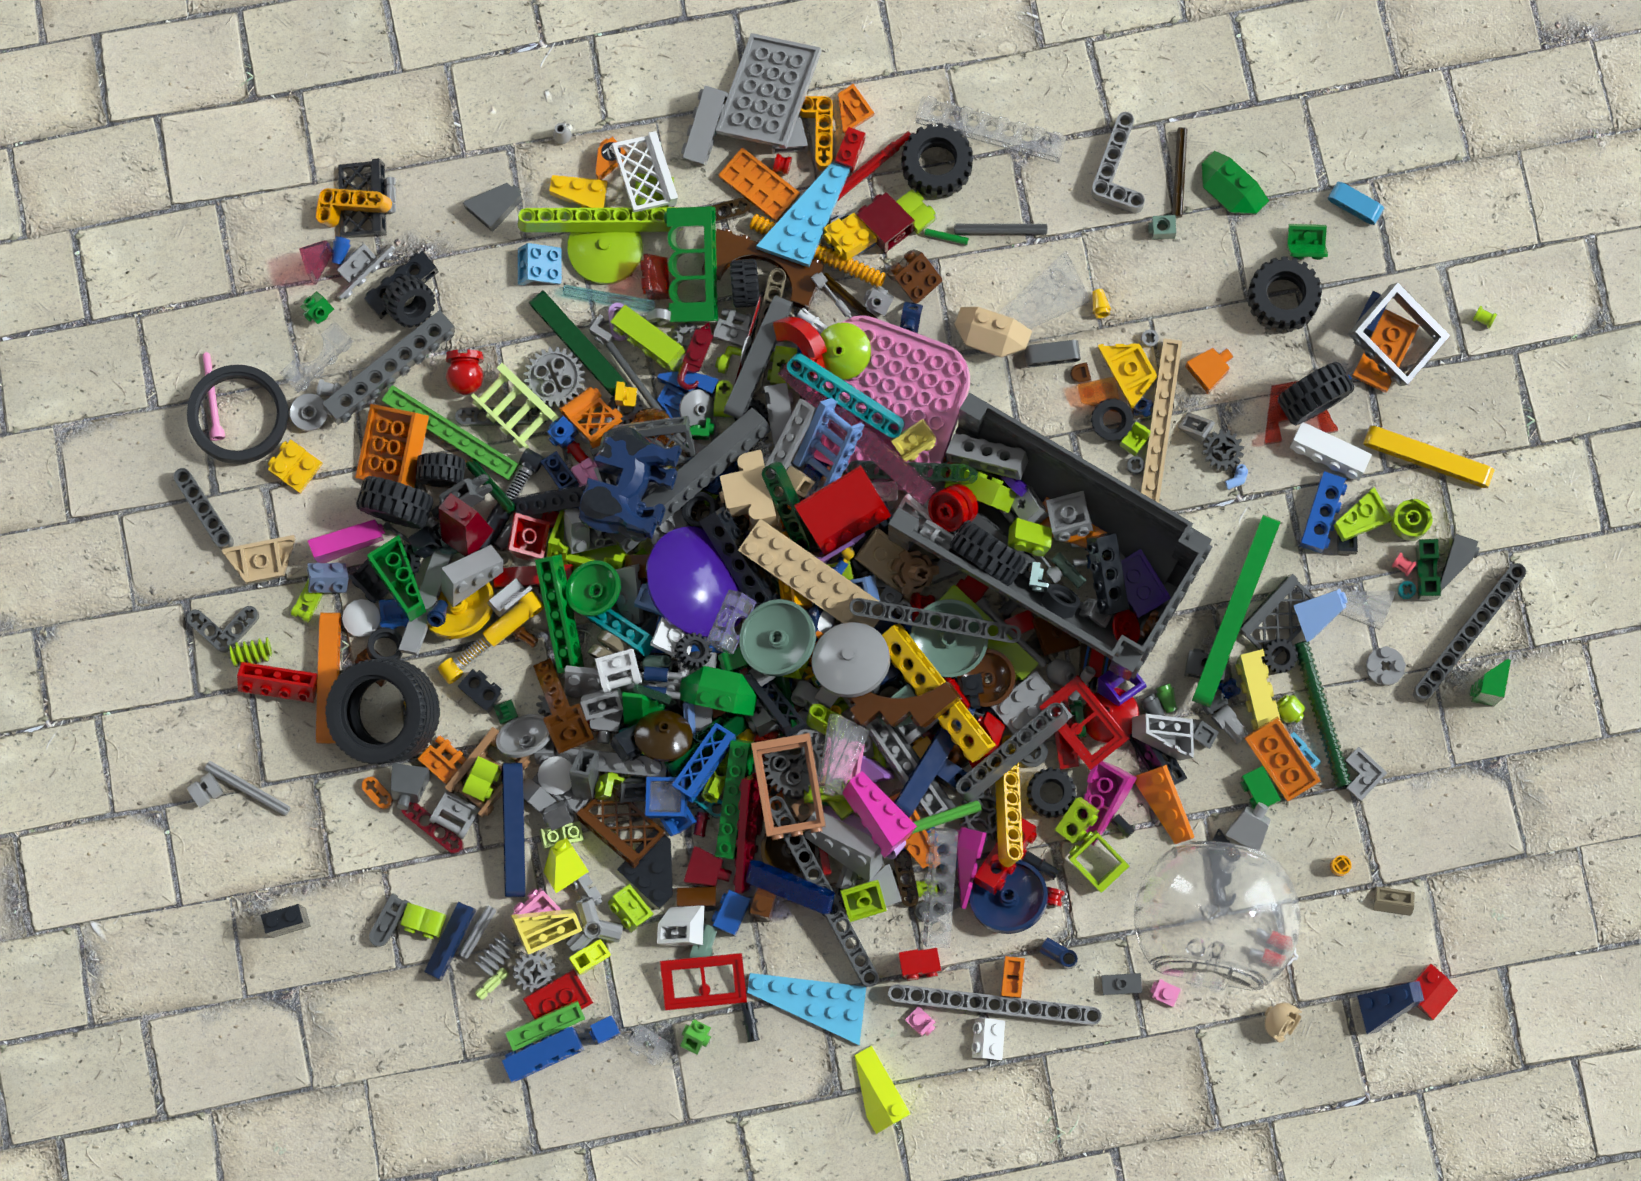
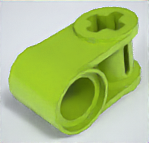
M727 380L718 382L716 386L714 417L733 418L724 413V408L733 390L732 384ZM724 386H727V388L730 390L726 391V394H723L722 390H720L723 389Z
M813 704L809 709L806 723L810 728L823 733L825 736L836 738L839 728L845 724V719L839 713H835L821 704Z

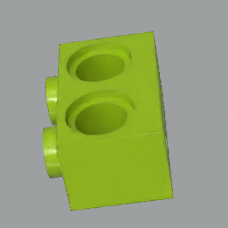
M1082 797L1076 798L1055 828V831L1073 844L1078 841L1082 842L1087 834L1086 830L1089 825L1093 826L1097 821L1098 816L1096 815L1099 810ZM1082 808L1085 809L1088 813L1086 819L1082 818L1080 815V811ZM1071 824L1076 826V834L1070 832Z

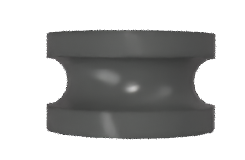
M1138 456L1131 457L1127 463L1128 471L1133 475L1140 474L1144 469L1143 459ZM1135 461H1138L1140 469H1132L1133 465L1131 462L1135 463Z

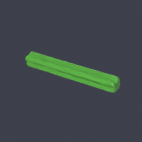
M976 800L914 821L913 823L917 827L912 834L982 810L981 804Z

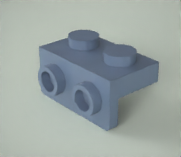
M307 563L308 591L310 593L347 592L349 577L346 563Z

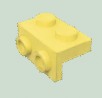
M924 419L903 431L898 437L892 438L891 442L905 463L908 460L909 462L915 460L922 451L932 449L936 443V436Z

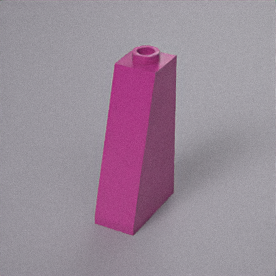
M374 519L307 541L315 560L318 563H327L384 541L383 534H385L382 523L378 524Z

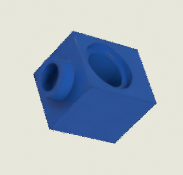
M612 1015L590 1025L592 1029L589 1031L590 1036L594 1042L598 1041L599 1044L621 1034Z

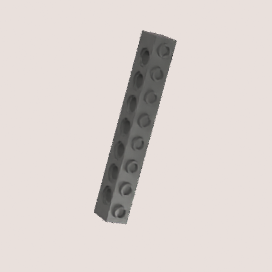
M441 310L437 311L322 403L323 409L337 425L346 423L354 412L364 409L368 401L379 397L381 391L386 387L390 388L394 385L398 377L408 374L412 366L423 362L425 356L430 352L434 353L438 350L442 342L449 341L454 336L455 326ZM432 331L439 333L436 337H432L429 334ZM417 343H423L424 347L416 348L415 345ZM404 354L410 356L407 360H402L400 357ZM388 366L395 367L392 372L385 370ZM376 377L381 379L378 383L371 382ZM359 389L366 391L363 395L356 394ZM344 401L351 402L348 407L341 405Z

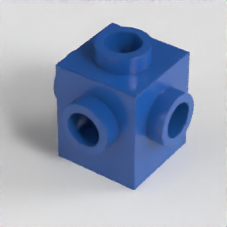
M564 416L558 421L552 422L547 431L550 437L548 440L555 447L559 445L562 449L565 446L568 447L578 434L577 428Z

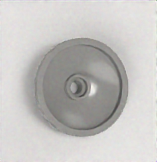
M526 714L509 721L497 735L496 745L498 750L503 755L511 758L527 757L541 750L551 738L543 720L545 717L539 714Z

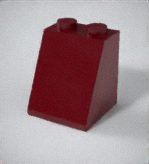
M887 192L883 195H877L869 206L864 205L857 212L859 219L877 237L876 243L885 254L914 232L915 220Z
M451 493L438 508L442 541L464 557L477 552L494 531L476 510Z

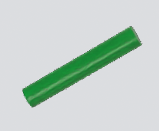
M928 228L925 229L924 236L968 245L969 238Z

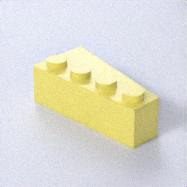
M1263 649L1240 655L1237 664H1235L1236 673L1241 675L1242 678L1240 683L1242 693H1246L1248 701H1245L1247 711L1251 712L1253 717L1251 720L1253 731L1277 716L1280 719L1276 701H1272L1271 698L1274 697L1272 684L1267 682V678H1269L1268 667L1265 663H1262L1261 659L1262 656H1265Z

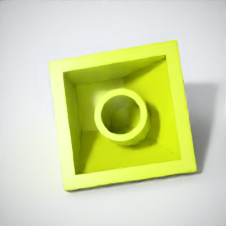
M567 837L558 841L550 848L543 871L556 893L589 872Z

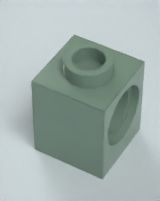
M1175 215L1152 217L1151 222H1148V232L1152 234V240L1175 239ZM1159 224H1163L1166 226L1167 229L1161 231L1157 228V226Z

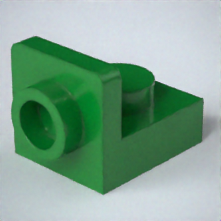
M706 418V428H702L700 425H691L692 439L710 441V435H714V424H711L710 418Z

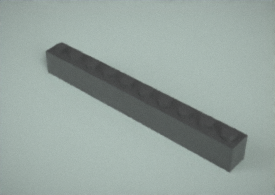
M751 408L677 471L678 474L673 490L667 489L666 486H659L641 502H644L647 507H653L659 503L663 504L666 508L661 523L663 524L672 514L678 511L718 475L723 473L732 463L736 462L740 455L747 452L759 440L765 437L771 431L767 421L756 410ZM609 533L614 542L626 554L640 543L621 534Z

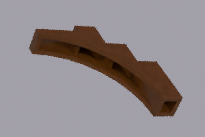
M948 682L943 683L932 691L909 698H886L871 692L858 697H847L852 704H856L850 710L853 713L851 715L853 720L858 725L867 726L879 715L883 714L881 716L882 720L887 725L896 727L912 714V721L917 726L920 725L925 728L962 699L951 683Z

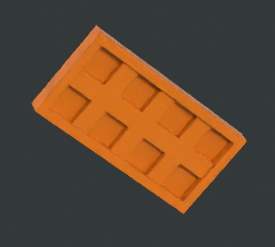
M743 147L718 175L720 179L776 223L800 196L798 190Z

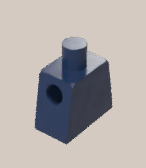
M946 758L935 779L952 791L958 792L956 789L957 782L967 772ZM967 787L964 792L969 791L970 787Z

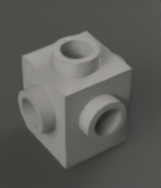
M873 286L872 290H867L863 298L866 301L864 306L867 307V311L875 315L878 312L885 316L894 297L887 294L888 290L885 288ZM878 298L880 302H875L874 299Z

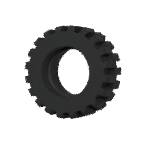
M932 123L927 124L925 129L920 127L917 129L916 134L911 133L908 141H905L901 156L903 176L905 180H908L910 188H915L920 194L922 192L925 193L927 198L935 195L936 199H942V195L950 197L954 191L958 193L962 189V185L967 184L972 172L973 151L972 147L969 146L967 137L963 138V133L960 130L954 131V127L948 125L947 128L943 127V123H938V126L934 127ZM932 147L945 148L953 154L955 164L945 174L932 175L921 168L919 163L920 155Z
M1283 256L1281 260L1273 258L1269 263L1265 262L1261 265L1260 269H1257L1250 282L1247 302L1248 306L1251 307V314L1257 316L1259 324L1265 323V328L1271 330L1273 327L1276 328V332L1282 333V330L1287 332H1293L1295 328L1299 330L1303 328L1305 323L1308 324L1312 320L1321 302L1322 288L1320 287L1319 277H1315L1316 272L1313 268L1309 270L1306 262L1301 264L1298 263V258L1293 257L1292 260H1288V256ZM1277 280L1293 282L1302 293L1301 303L1296 308L1289 310L1274 306L1267 296L1269 285Z
M1333 362L1310 373L1287 388L1278 396V403L1290 423L1296 426L1316 417L1342 401L1354 391V384L1343 366L1338 362Z
M367 476L363 480L356 501L357 509L368 515L413 529H423L426 526L433 505V498L427 493L399 482L375 476Z
M970 520L963 523L950 542V548L1006 586L1012 585L1026 564V558Z

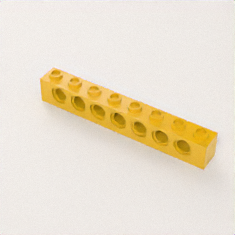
M900 623L893 625L882 635L889 648L892 664L902 672L905 681L913 686L917 696L932 691L946 682ZM897 644L900 645V647H901V652H899V651L897 650V648H896V645H897ZM909 659L913 662V667H910ZM921 674L925 677V683L920 679ZM961 700L949 709V713L945 712L938 717L941 727L949 732L952 741L960 746L964 756L971 760L972 763L981 759L996 746ZM957 720L961 723V729L956 725ZM968 736L973 738V744L969 742Z

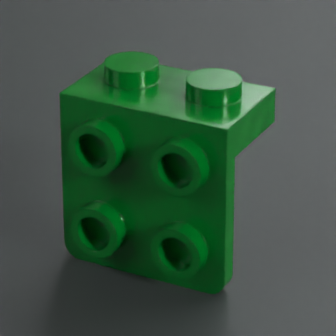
M1288 224L1287 248L1290 256L1298 259L1312 257L1315 260H1322L1323 257H1328L1326 248L1327 226L1318 224Z

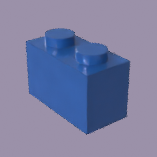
M731 890L727 894L724 893L720 900V904H722L720 911H715L712 922H714L713 927L736 936L751 899Z

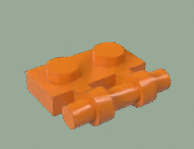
M440 735L435 740L440 746L435 749L430 745L420 755L418 760L447 785L458 771L454 765L457 762L463 765L467 759L464 757L463 752L457 751L448 739L445 740ZM444 751H447L452 756L449 761L442 755Z

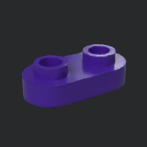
M999 475L1019 496L1023 497L1027 492L1025 488L1027 484L1023 480Z

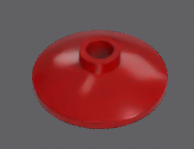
M1130 610L1117 612L1114 616L1113 632L1117 641H1119L1122 635L1135 643L1139 640V622L1135 614Z

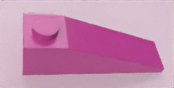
M1101 761L1090 771L1084 800L1097 808L1099 812L1096 815L1098 816L1097 821L1093 826L1089 825L1086 830L1087 833L1090 831L1093 833L1096 830L1100 835L1103 834L1128 796L1137 777L1105 761ZM1083 809L1081 817L1086 819L1088 813L1085 809ZM1098 839L1092 842L1091 845L1095 846Z
M960 827V830H956L954 841L957 842L956 854L960 907L966 909L973 884L971 881L972 878L974 879L977 871L976 861L981 857L987 833Z

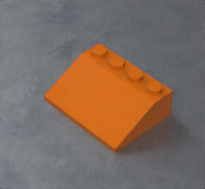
M370 404L355 478L364 480L367 476H375L414 488L418 455L422 453L429 416Z

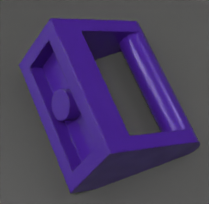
M1109 670L1098 678L1097 693L1120 706L1146 688L1147 685L1140 675L1137 674L1135 679L1131 677L1129 680L1135 686L1119 696L1114 688L1126 680Z

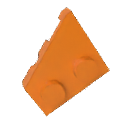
M854 83L838 93L844 134L848 127L856 128L875 115Z

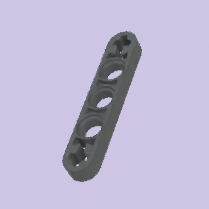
M522 406L506 407L503 411L507 413V418L503 422L506 424ZM535 406L534 409L531 408L529 411H531L532 415H537L538 411L541 410ZM477 407L460 408L455 414V419L461 426H501L500 423L497 421L493 423L489 418L483 422L478 420L479 413H488L484 408L481 410ZM472 412H475V422H472V418H466L464 422L459 418L463 413H466L467 416H473ZM527 412L526 418L521 421L519 420L516 425H531L537 419V416H531L532 420H529L530 415Z

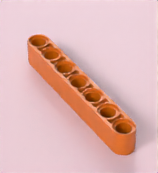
M321 612L319 618L316 743L336 744L327 727L325 706L330 688L340 675L341 613Z

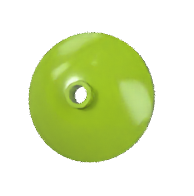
M842 322L827 327L820 334L827 349V352L822 354L826 370L842 380L852 379L865 370L871 357V345L862 329L856 325ZM839 347L842 348L841 354L837 353V348Z

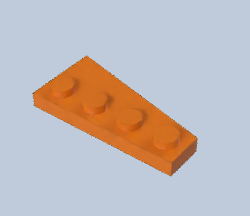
M899 793L890 797V799L895 802ZM916 809L909 818L912 822L920 820ZM926 830L911 834L906 840L904 848L922 869L940 860Z

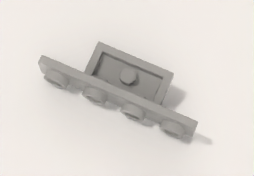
M362 244L336 269L348 282L336 297L340 300L343 298L347 299L353 293L352 289L356 285L358 287L366 281L365 277L370 272L374 273L380 267L379 263L383 259L386 261L393 255L392 251L395 247L389 244L375 256L365 244Z

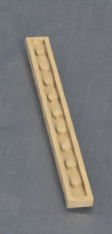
M1166 338L1163 339L1150 426L1151 434L1148 440L1141 488L1142 494L1158 503L1182 341Z

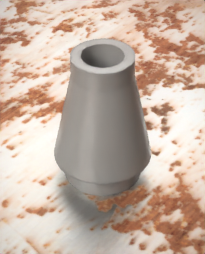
M558 123L553 132L554 140L559 144L569 142L572 136L570 129L563 123Z

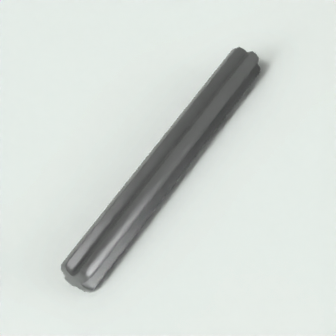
M956 223L954 225V233L956 235H1046L1048 232L1047 224Z

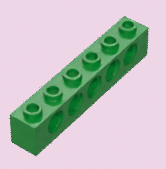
M562 554L536 559L535 563L557 672H565L566 666L584 667L573 609L566 598L567 579Z
M737 739L731 740L715 853L717 857L735 859L737 856V822L740 813L738 803L741 798L739 785L742 779L751 775L753 771L754 757L751 743L755 742Z

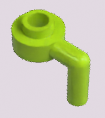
M728 346L725 353L721 357H717L715 368H718V372L726 374L731 355L741 356L742 349Z

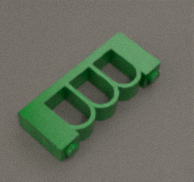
M715 207L667 208V212L664 213V222L667 224V227L671 228L667 237L668 244L676 251L671 255L668 262L669 271L676 278L669 286V296L674 302L669 303V307H667V310L671 311L670 322L718 321ZM685 227H704V249H681L676 243V234ZM705 253V275L683 276L678 272L676 264L679 257L684 254ZM687 280H705L706 302L685 303L681 301L677 294L678 286Z

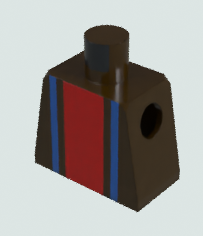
M1081 643L1079 649V676L1086 666L1094 668L1096 673L1090 680L1088 688L1096 691L1098 678L1109 671L1111 660L1086 644Z

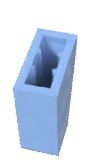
M1340 589L1294 605L1307 642L1314 639L1346 608L1345 603H1348L1347 597Z

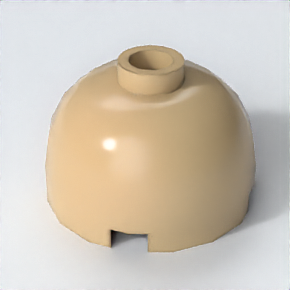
M1285 1002L1278 1003L1274 1007L1270 1006L1265 1012V1029L1267 1033L1279 1043L1285 1041L1286 1038L1284 1036L1287 1032L1291 1035L1301 1020L1299 1013H1302V1011L1296 1006Z

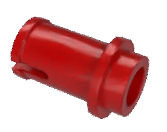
M573 441L566 448L568 450L567 453H571L579 464L589 458L581 449L580 443Z

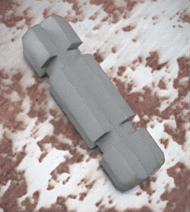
M387 177L384 179V185L386 186L384 188L385 196L391 199L392 206L386 213L393 214L396 212V204H394L396 202V188L394 187L396 179L394 177Z

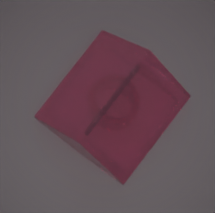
M325 240L299 248L306 272L315 285L332 256V248Z

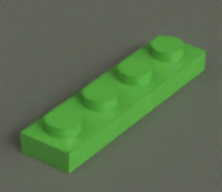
M577 1000L509 1030L505 1034L512 1050L515 1051L585 1020V1016Z

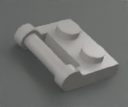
M446 790L429 821L433 824L435 822L458 834L459 838L464 839L480 809ZM443 812L465 825L461 828L439 816V814Z

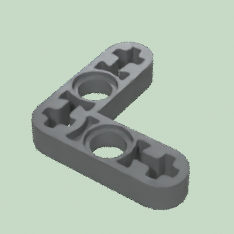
M246 606L222 631L199 610L194 609L187 614V622L216 649L223 653L229 652L230 645L233 648L235 643L239 642L259 619L257 609L253 606ZM248 611L250 613L254 611V618H248L245 621L248 624L247 626H245L241 621H239L240 618H242L243 620L247 618L246 613ZM200 614L199 619L204 623L202 627L196 621L193 622V615L198 616ZM236 624L242 626V631L239 634L232 633V627ZM208 626L215 628V633L212 636L205 634V629ZM218 635L224 641L228 639L226 642L228 644L227 647L222 646L220 648L221 643L216 639Z

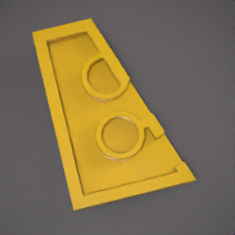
M552 175L549 193L566 202L579 204L581 208H604L608 180Z

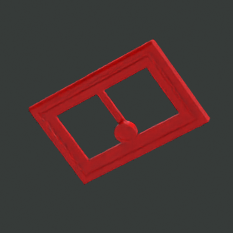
M1077 675L1040 705L1039 708L1043 711L1052 703L1060 704L1074 691H1078L1094 712L1080 724L1074 723L1071 729L1065 723L1058 731L1087 767L1092 770L1130 738ZM1097 715L1114 735V738L1091 755L1076 735L1082 732V726Z
M742 953L660 961L665 1010L747 1002ZM732 964L735 992L709 995L711 988L706 984L704 967ZM700 968L702 984L699 987V993L701 995L675 998L672 970Z

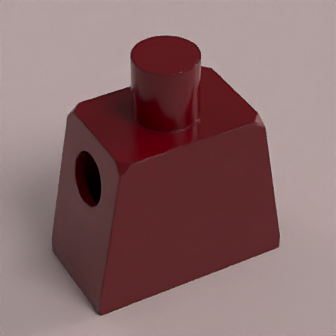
M694 846L684 883L716 887L718 879L729 882L732 871L722 868L723 859Z

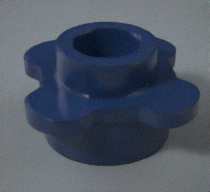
M1141 398L1134 406L1133 414L1135 416H1150V409L1153 406L1152 400Z

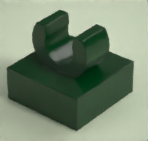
M512 699L493 706L501 725L518 717Z

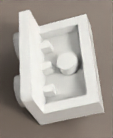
M975 1019L973 1025L974 1037L971 1047L972 1058L1002 1060L1005 1031L1004 1020Z

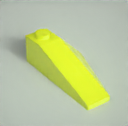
M870 1046L856 1054L855 1061L866 1117L875 1133L878 1134L911 1114L873 1047Z

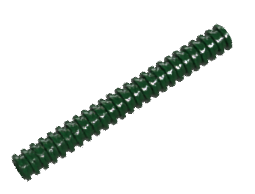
M1302 641L1294 644L1296 652H1298V657H1296L1299 660L1298 665L1301 666L1300 671L1303 672L1302 677L1305 679L1303 682L1306 683L1305 689H1308L1307 695H1310L1308 699L1312 702L1310 706H1313L1312 712H1315L1313 716L1317 719L1315 722L1318 724L1317 729H1320L1319 735L1322 736L1320 739L1324 742L1322 746L1325 747L1324 752H1327L1326 758L1329 759L1327 761L1330 764L1329 769L1332 770L1331 775L1334 776L1333 781L1336 782L1334 786L1337 788L1350 785L1352 781L1349 780L1350 775L1347 774L1348 768H1345L1346 763L1343 761L1345 758L1341 755L1343 751H1340L1341 745H1338L1340 741L1336 738L1338 735L1335 733L1336 728H1333L1334 722L1331 721L1333 718L1329 715L1331 711L1328 710L1329 705H1326L1327 699L1324 698L1326 695L1323 693L1324 688L1321 687L1322 682L1319 681L1320 676L1317 675L1319 671L1316 670L1317 665L1314 664L1315 659L1312 658L1313 653H1311L1312 648L1309 647L1310 642Z

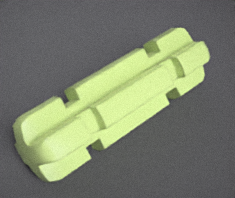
M500 968L496 975L488 979L483 984V987H480L475 992L479 999L483 1000L488 996L487 993H491L501 983L502 979L505 980L509 976V973L504 968Z

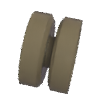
M602 630L597 640L604 647L592 644L587 653L596 659L633 648L615 635Z

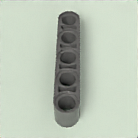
M185 468L177 469L174 473V480L214 543L221 550L233 547L234 539L194 476ZM187 474L188 479L185 482H180L181 476ZM193 490H198L197 496L191 498L190 493ZM207 505L208 510L205 513H200V508ZM218 521L217 527L211 529L210 523ZM227 536L228 541L225 544H220V539Z

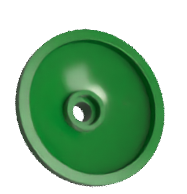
M599 560L588 561L580 565L570 575L566 585V598L569 605L574 611L583 616L592 617L605 613L615 604L621 590L619 574L610 564Z

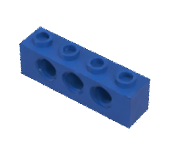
M1323 472L1299 547L1318 553L1328 549L1331 538H1328L1329 531L1334 530L1333 525L1336 523V520H1333L1335 513H1339L1342 505L1339 499L1341 495H1345L1347 485L1344 483L1346 478ZM1325 492H1333L1335 498L1328 499L1325 495ZM1326 509L1329 512V516L1323 517L1320 514V510ZM1321 527L1324 534H1316L1314 528Z

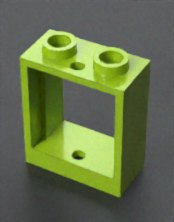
M1095 830L1093 833L1090 831L1084 836V842L1080 846L1075 845L1068 852L1070 854L1068 858L1102 893L1130 866ZM1096 839L1119 861L1099 881L1076 859Z

